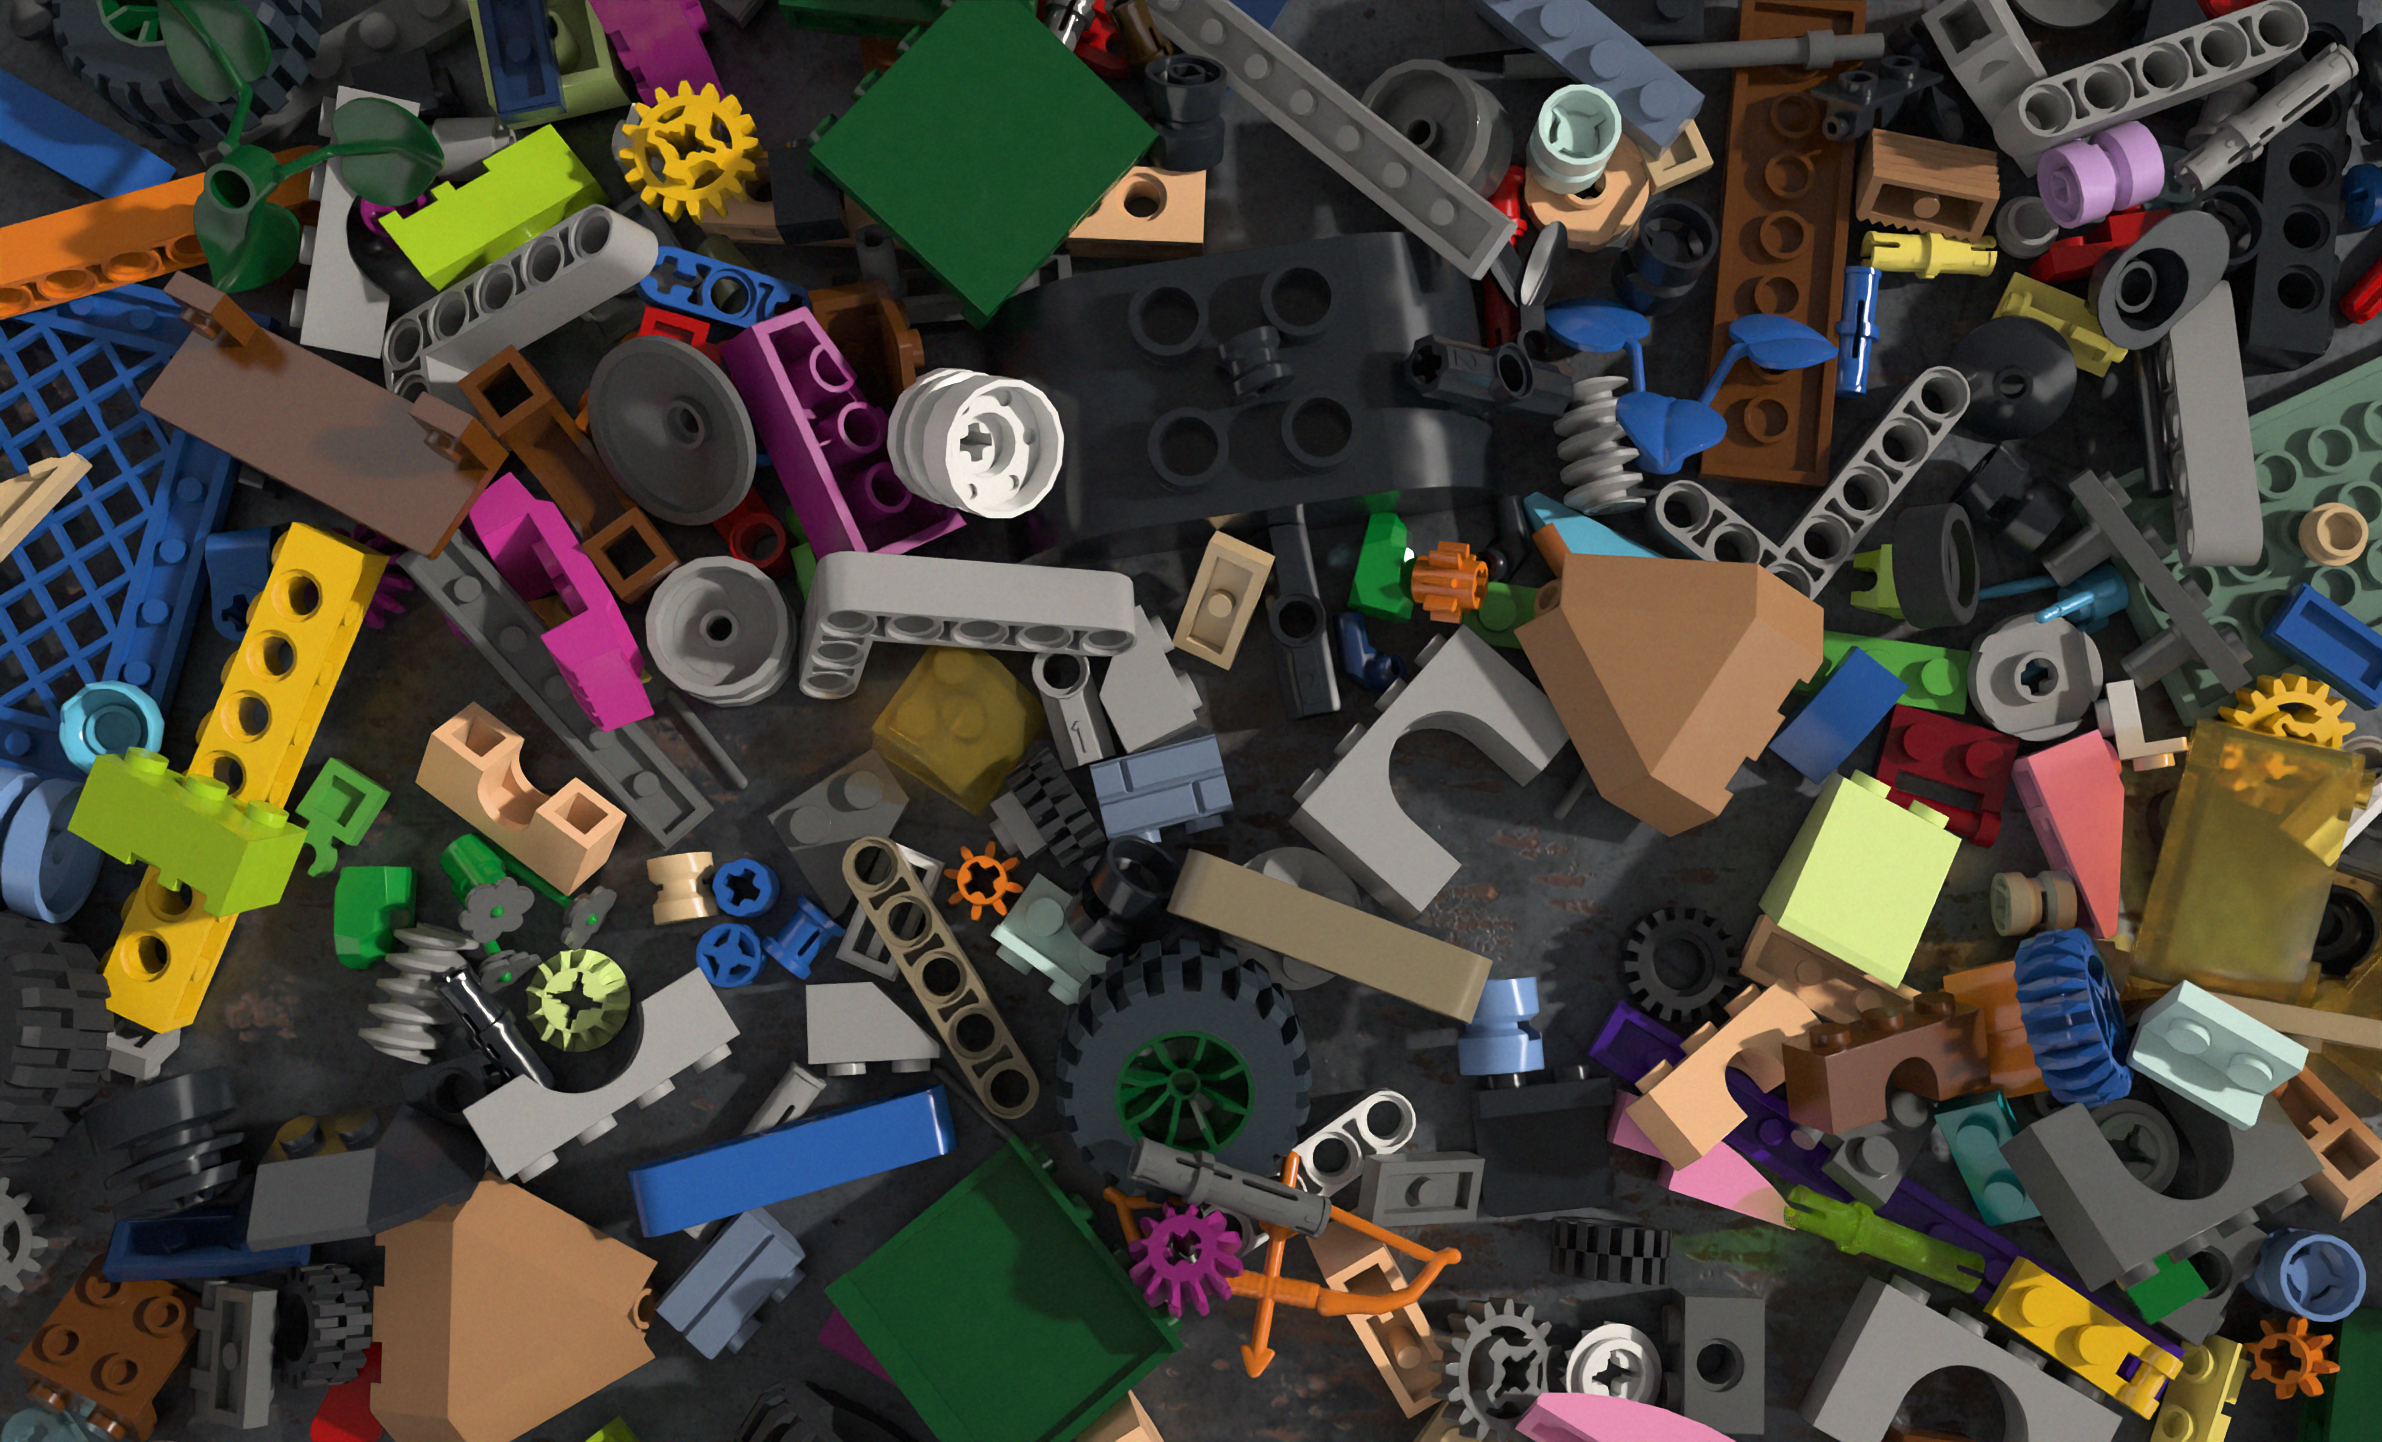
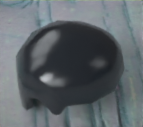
M2317 884L2305 887L2284 902L2274 922L2275 945L2283 959L2294 970L2316 983L2319 979L2348 980L2354 968L2359 967L2370 957L2380 937L2377 912L2357 891L2337 884Z

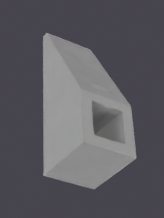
M1944 0L1921 16L1949 68L1992 129L1995 118L2007 104L2035 82L2049 78L2006 0ZM2025 111L2030 124L2042 130L2041 122L2037 116L2029 111ZM2043 153L2027 158H2013L2026 177L2031 178L2037 174V166Z

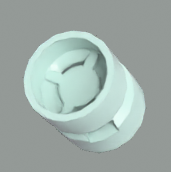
M1587 84L1569 85L1561 88L1544 102L1526 147V164L1532 177L1541 186L1558 194H1575L1590 188L1601 176L1622 132L1621 115L1615 102L1603 90Z

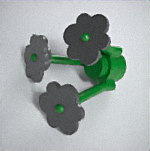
M469 833L453 841L444 850L439 861L441 868L453 882L451 892L464 908V911L458 918L462 929L470 931L473 939L481 943L487 955V959L479 965L478 978L489 994L498 991L504 986L521 981L526 976V973L534 970L541 964L539 955H529L528 952L516 954L514 950L501 951L496 941V938L500 936L502 931L512 932L518 929L523 922L521 914L528 911L534 903L532 891L526 886H518L515 880L507 877L504 871L509 869L566 910L563 916V924L567 927L563 930L560 941L573 951L581 948L588 941L592 933H596L601 929L607 919L606 914L613 907L617 898L616 892L612 889H605L602 886L595 888L591 894L585 892L575 899L570 895L567 897L501 846L496 845L492 847L486 838L479 833Z

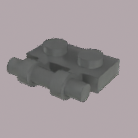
M1891 1072L1885 1088L1886 1119L1834 1136L1800 1123L1797 1124L1791 1133L1792 1140L1803 1149H1814L1819 1140L1831 1149V1153L1820 1169L1872 1212L1887 1203L1937 1123L1934 1117L1937 1107L1921 1095L1894 1087L1893 1072Z
M207 1278L203 1280L202 1305L194 1307L193 1327L200 1329L197 1364L190 1365L188 1383L189 1388L195 1389L193 1414L207 1415V1420L243 1430L268 1426L269 1403L272 1401L275 1391V1380L272 1373L274 1336L280 1324V1313L277 1306L278 1290L246 1283H231L229 1278Z

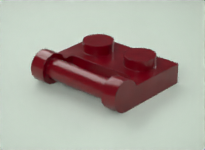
M1896 703L1887 712L1870 776L1891 787L1885 799L1906 810L1909 809L1912 801L1915 799L1949 817L1944 830L1967 836L1968 843L1989 849L1995 843L2000 830V812L2020 739ZM1897 773L1976 795L1974 809L1969 811L1897 790L1895 785Z

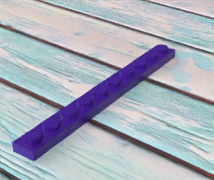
M1622 1000L1616 1001L1584 1054L1637 1087L1635 1083L1662 1060L1666 1059L1674 1067L1687 1056L1679 1046L1685 1039ZM1726 1066L1725 1082L1728 1092L1748 1117L1722 1139L1723 1142L1985 1305L1988 1304L2016 1257L2020 1256L2028 1259L2153 1344L2181 1360L2185 1353L2184 1349L1905 1176L1902 1177L1887 1203L1874 1212L1870 1211L1820 1169L1831 1153V1149L1819 1140L1814 1149L1806 1150L1799 1147L1792 1140L1791 1133L1798 1123L1790 1120L1788 1103L1770 1092L1765 1094L1756 1083ZM2127 1354L2115 1374L2129 1383L2142 1362ZM2166 1378L2160 1390L2156 1394L2154 1398L2156 1401L2161 1395L2169 1379Z

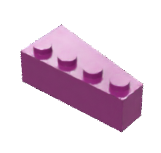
M588 0L606 34H609L625 69L630 70L637 83L635 85L645 105L651 109L658 105L655 89L659 87L663 88L670 98L678 96L680 81L685 80L688 81L695 95L700 96L704 86L707 83L714 84L720 95V102L726 98L701 35L710 31L711 26L700 0Z
M806 306L752 325L720 347L721 353L818 561L828 554L839 551L900 555L967 525L955 508H946L943 504L930 502L910 492L894 473L887 449L889 418L880 406L872 407L855 385L856 373Z

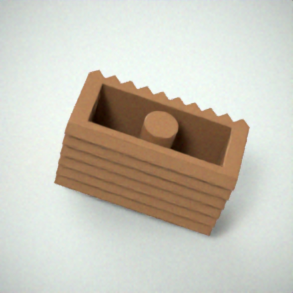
M1873 128L1870 131L1855 168L1856 217L1860 222L1869 218L1872 224L1881 221L1884 226L1893 223L1897 229L1905 225L1909 231L1918 228L1922 234L1930 230L1934 234L1943 233L1946 238L1955 235L1959 241L1968 237L1970 242L1974 243L1980 240L1999 200L2000 191L1998 189L2000 183H1998L1999 175H1997L1999 168L1997 167V152Z

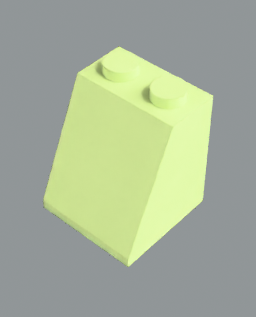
M1855 769L1850 780L1833 771L1758 905L1777 926L1897 989L1905 975L1962 839L1944 830L1949 817L1915 799L1908 810L1885 799L1891 789L1890 786Z

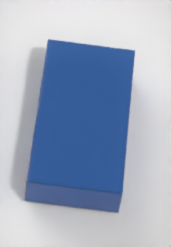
M2305 582L2293 586L2259 637L2364 711L2377 709L2382 702V636Z

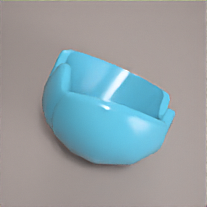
M116 680L85 684L84 688L67 700L61 707L59 741L68 761L88 775L97 755L127 753L129 747H139L158 753L162 747L165 722L158 705L135 685Z

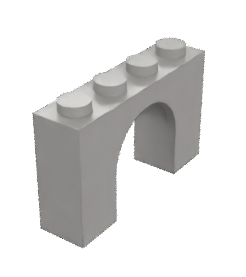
M1462 624L1449 640L1438 633L1413 661L1422 669L1414 680L1408 685L1398 677L1374 704V707L1382 715L1368 730L1358 722L1333 750L1342 758L1333 771L1327 776L1317 768L1292 796L1301 804V807L1288 822L1404 925L1425 909L1462 864L1418 827L1398 805L1389 781V759L1396 740L1407 733L1431 728L1454 732L1472 742L1524 787L1546 767L1570 738L1550 699L1465 624Z
M1895 1274L1889 1285L1868 1275L1796 1414L1812 1426L1840 1442H1881L1903 1398L1919 1379L1943 1367L1964 1365L1977 1367L1983 1371L2000 1394L2006 1418L2003 1442H2111L2123 1418L2101 1405L2106 1395L2102 1390L2069 1372L2063 1383L2042 1372L2047 1359L2012 1340L2009 1341L2005 1350L1984 1339L1989 1329L1987 1325L1954 1307L1951 1308L1947 1317L1925 1306L1931 1295L1930 1293Z

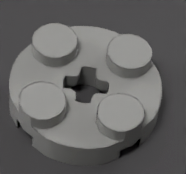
M2037 612L2019 613L2000 620L1988 632H1984L1974 639L1970 648L1972 655L1967 669L1969 695L1976 711L1982 716L1984 723L1991 729L2029 741H2046L2059 738L2073 731L2083 721V719L2079 718L2087 711L2090 702L2097 701L2103 683V668L2100 654L2093 640L2084 631L2077 630L2070 622L2065 621L2066 619L2059 617L2039 624L2035 620ZM2031 660L2034 661L2036 666L2047 667L2048 678L2039 681V692L2031 694L2029 686L2021 684V673L2026 670V664Z

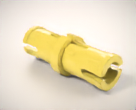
M1930 230L1923 234L1921 232L1919 234H1898L1868 231L1862 241L1860 256H1871V258L1863 259L1861 266L1875 268L1880 271L1915 272L1916 277L1919 279H1934V276H1937L1938 273L1973 274L1987 277L1994 270L1997 251H1985V249L1994 248L1996 240L1991 235H1984L1980 240L1971 243L1968 237L1959 241L1956 236L1946 238L1942 233L1935 234Z

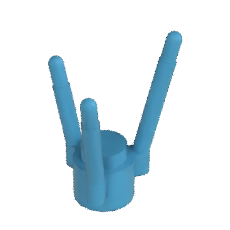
M2108 563L2099 564L2063 589L2060 588L2057 594L2058 602L2037 612L2035 620L2037 623L2043 624L2065 615L2073 623L2080 622L2081 624L2076 629L2084 631L2089 636L2109 626V615L2127 607L2129 593L2126 583L2121 574ZM2051 574L1993 584L1992 586L1979 588L1978 601L2060 585ZM2033 660L2026 664V670L2021 673V684H2025L2045 669V667H2038Z

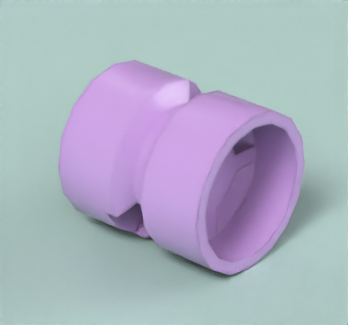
M2126 121L2096 132L2089 138L2088 143L2078 138L2046 150L2041 155L2037 166V181L2040 196L2053 220L2063 228L2073 229L2103 218L2111 210L2123 211L2153 200L2160 194L2164 185L2165 169L2160 148L2148 128L2138 121Z

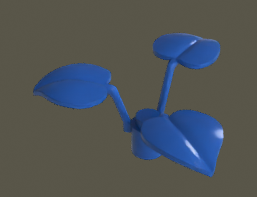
M1597 297L1563 300L1544 308L1546 329L1562 343L1586 352L1609 353L1623 348L1629 354L1634 392L1625 394L1617 400L1615 415L1628 437L1635 444L1634 448L1639 450V456L1632 459L1634 464L1647 472L1655 474H1673L1681 470L1683 460L1686 457L1709 449L1724 438L1727 423L1709 405L1738 359L1749 356L1754 363L1764 368L1792 370L1810 367L1831 360L1838 355L1839 348L1833 346L1824 336L1793 319L1773 314H1753L1740 317L1730 324L1728 336L1737 344H1733L1728 349L1699 400H1678L1672 396L1664 397L1656 393L1646 392L1642 347L1637 339L1649 335L1650 323L1642 314L1632 310L1623 303Z

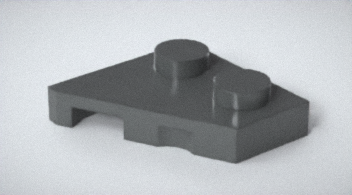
M873 747L767 817L830 916L835 920L846 914L851 905L849 903L854 896L842 872V861L847 848L856 840L870 835H881L888 838L892 830L898 826L912 801L878 748ZM868 846L859 853L856 867L863 879L868 870H872L882 848Z

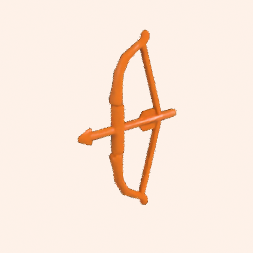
M1291 1151L1288 1156L1283 1157L1279 1177L1280 1183L1293 1188L1296 1185L1299 1155L1296 1152ZM1111 1186L1103 1191V1198L1116 1206L1128 1246L1130 1241L1142 1239L1132 1210L1161 1208L1163 1205L1147 1202L1146 1195L1128 1197ZM1182 1197L1168 1198V1202H1172L1174 1206L1186 1205L1182 1201ZM1331 1205L1330 1219L1426 1263L1423 1270L1405 1288L1381 1296L1349 1293L1322 1288L1314 1282L1279 1276L1285 1240L1299 1233L1259 1220L1258 1225L1269 1236L1263 1273L1243 1270L1241 1276L1225 1278L1230 1285L1232 1295L1258 1300L1251 1342L1249 1345L1243 1344L1240 1347L1248 1375L1252 1378L1259 1377L1275 1355L1274 1350L1267 1348L1274 1303L1288 1304L1307 1309H1316L1317 1307L1320 1315L1327 1317L1351 1314L1382 1315L1415 1303L1445 1265H1455L1460 1262L1461 1252L1457 1248L1451 1247L1434 1252ZM1174 1259L1175 1264H1177L1180 1260Z

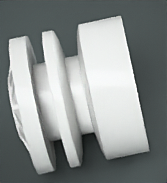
M938 368L917 377L916 382L907 387L899 396L889 419L887 449L894 473L910 492L930 502L943 504L951 508H959L965 512L986 518H1014L1033 509L1052 489L1062 465L1064 435L1058 412L1046 395L1023 380L1002 376H989L985 373L966 369Z

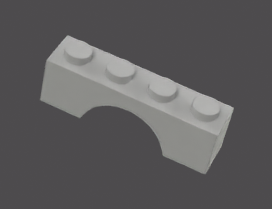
M339 85L337 99L323 96L318 135L330 137V144H339L332 128V116L335 110L353 99L361 97L385 99L407 109L416 117L419 114L420 103ZM333 157L328 159L327 163L321 162L312 168L308 199L321 202L318 226L304 225L299 263L311 265L308 291L295 288L289 326L302 329L300 344L380 359L390 292L372 281L361 270L351 253L347 239V218L357 193L352 190L344 179L341 169L342 157Z
M700 967L690 971L636 1004L639 1028L634 1052L622 1071L608 1083L583 1093H562L545 1088L526 1075L521 1074L462 1110V1113L504 1180L517 1173L523 1183L529 1181L559 1161L553 1152L559 1146L577 1136L582 1146L588 1144L617 1125L612 1116V1113L633 1100L636 1101L640 1109H643L675 1089L669 1078L692 1064L699 1074L732 1053L726 1042L739 1035L740 1032Z

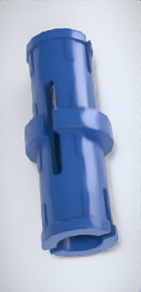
M1864 266L1845 267L1841 321L1837 322V334H1840L1835 397L1861 399L1867 396L1868 389L1866 387L1871 345L1878 342L1880 327L1874 324L1879 279H1881L1882 272L1875 268Z

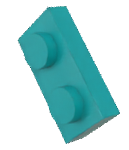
M2001 1088L1938 1103L1934 1117L1986 1227L2041 1216L1998 1149L2021 1132Z

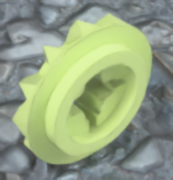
M589 949L560 951L557 955L538 966V971L532 983L525 990L528 995L529 1009L526 1017L533 1023L540 1034V1039L567 1052L589 1051L608 1043L622 1029L630 1010V988L623 971L606 955ZM577 981H581L584 984L583 994L593 998L594 1002L603 1004L602 1008L591 1007V1009L580 1010L576 1019L572 1020L569 1017L570 1006L561 1003L560 999H555L554 993L574 991Z

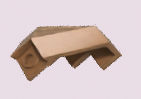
M1564 553L1562 576L1548 582L1536 591L1534 619L1513 630L1601 797L1668 837H1672L1719 817L1733 796L1731 792L1725 789L1746 756L1756 762L1785 719V716L1778 713L1777 710L1798 679L1808 684L1822 664L1824 608L1756 563Z
M489 1170L485 1171L470 1200L452 1207L445 1202L422 1218L376 1234L375 1245L385 1246L384 1285L374 1286L372 1342H382L381 1381L371 1383L370 1411L395 1442H510L656 1358L645 1343L644 1338L658 1315L654 1305L661 1296L649 1280V1276L658 1262L517 1185L504 1180Z

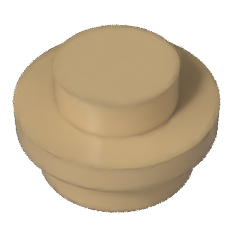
M2326 503L2310 510L2301 521L2298 533L2300 546L2309 559L2321 566L2339 567L2357 559L2365 548L2368 539L2366 520L2357 510L2345 504Z

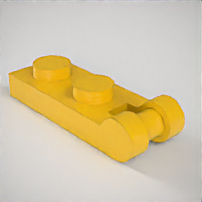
M2020 1256L2016 1257L1983 1310L2146 1420H2150L2159 1405V1402L2154 1398L2166 1378L2174 1381L2184 1365L2183 1362L2169 1352L2153 1344L2028 1259ZM2127 1354L2142 1362L2129 1383L2115 1374Z

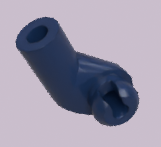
M1362 611L1346 612L1332 616L1340 668L1345 676L1374 693H1385L1398 677L1405 681L1407 668L1402 658L1396 654L1388 656L1368 644Z

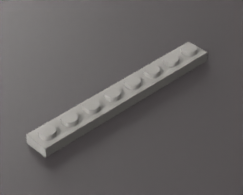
M1145 0L1156 27L1163 35L1189 55L1207 57L1224 65L1228 72L1227 85L1468 277L1476 280L1482 279L1519 225L1229 0Z

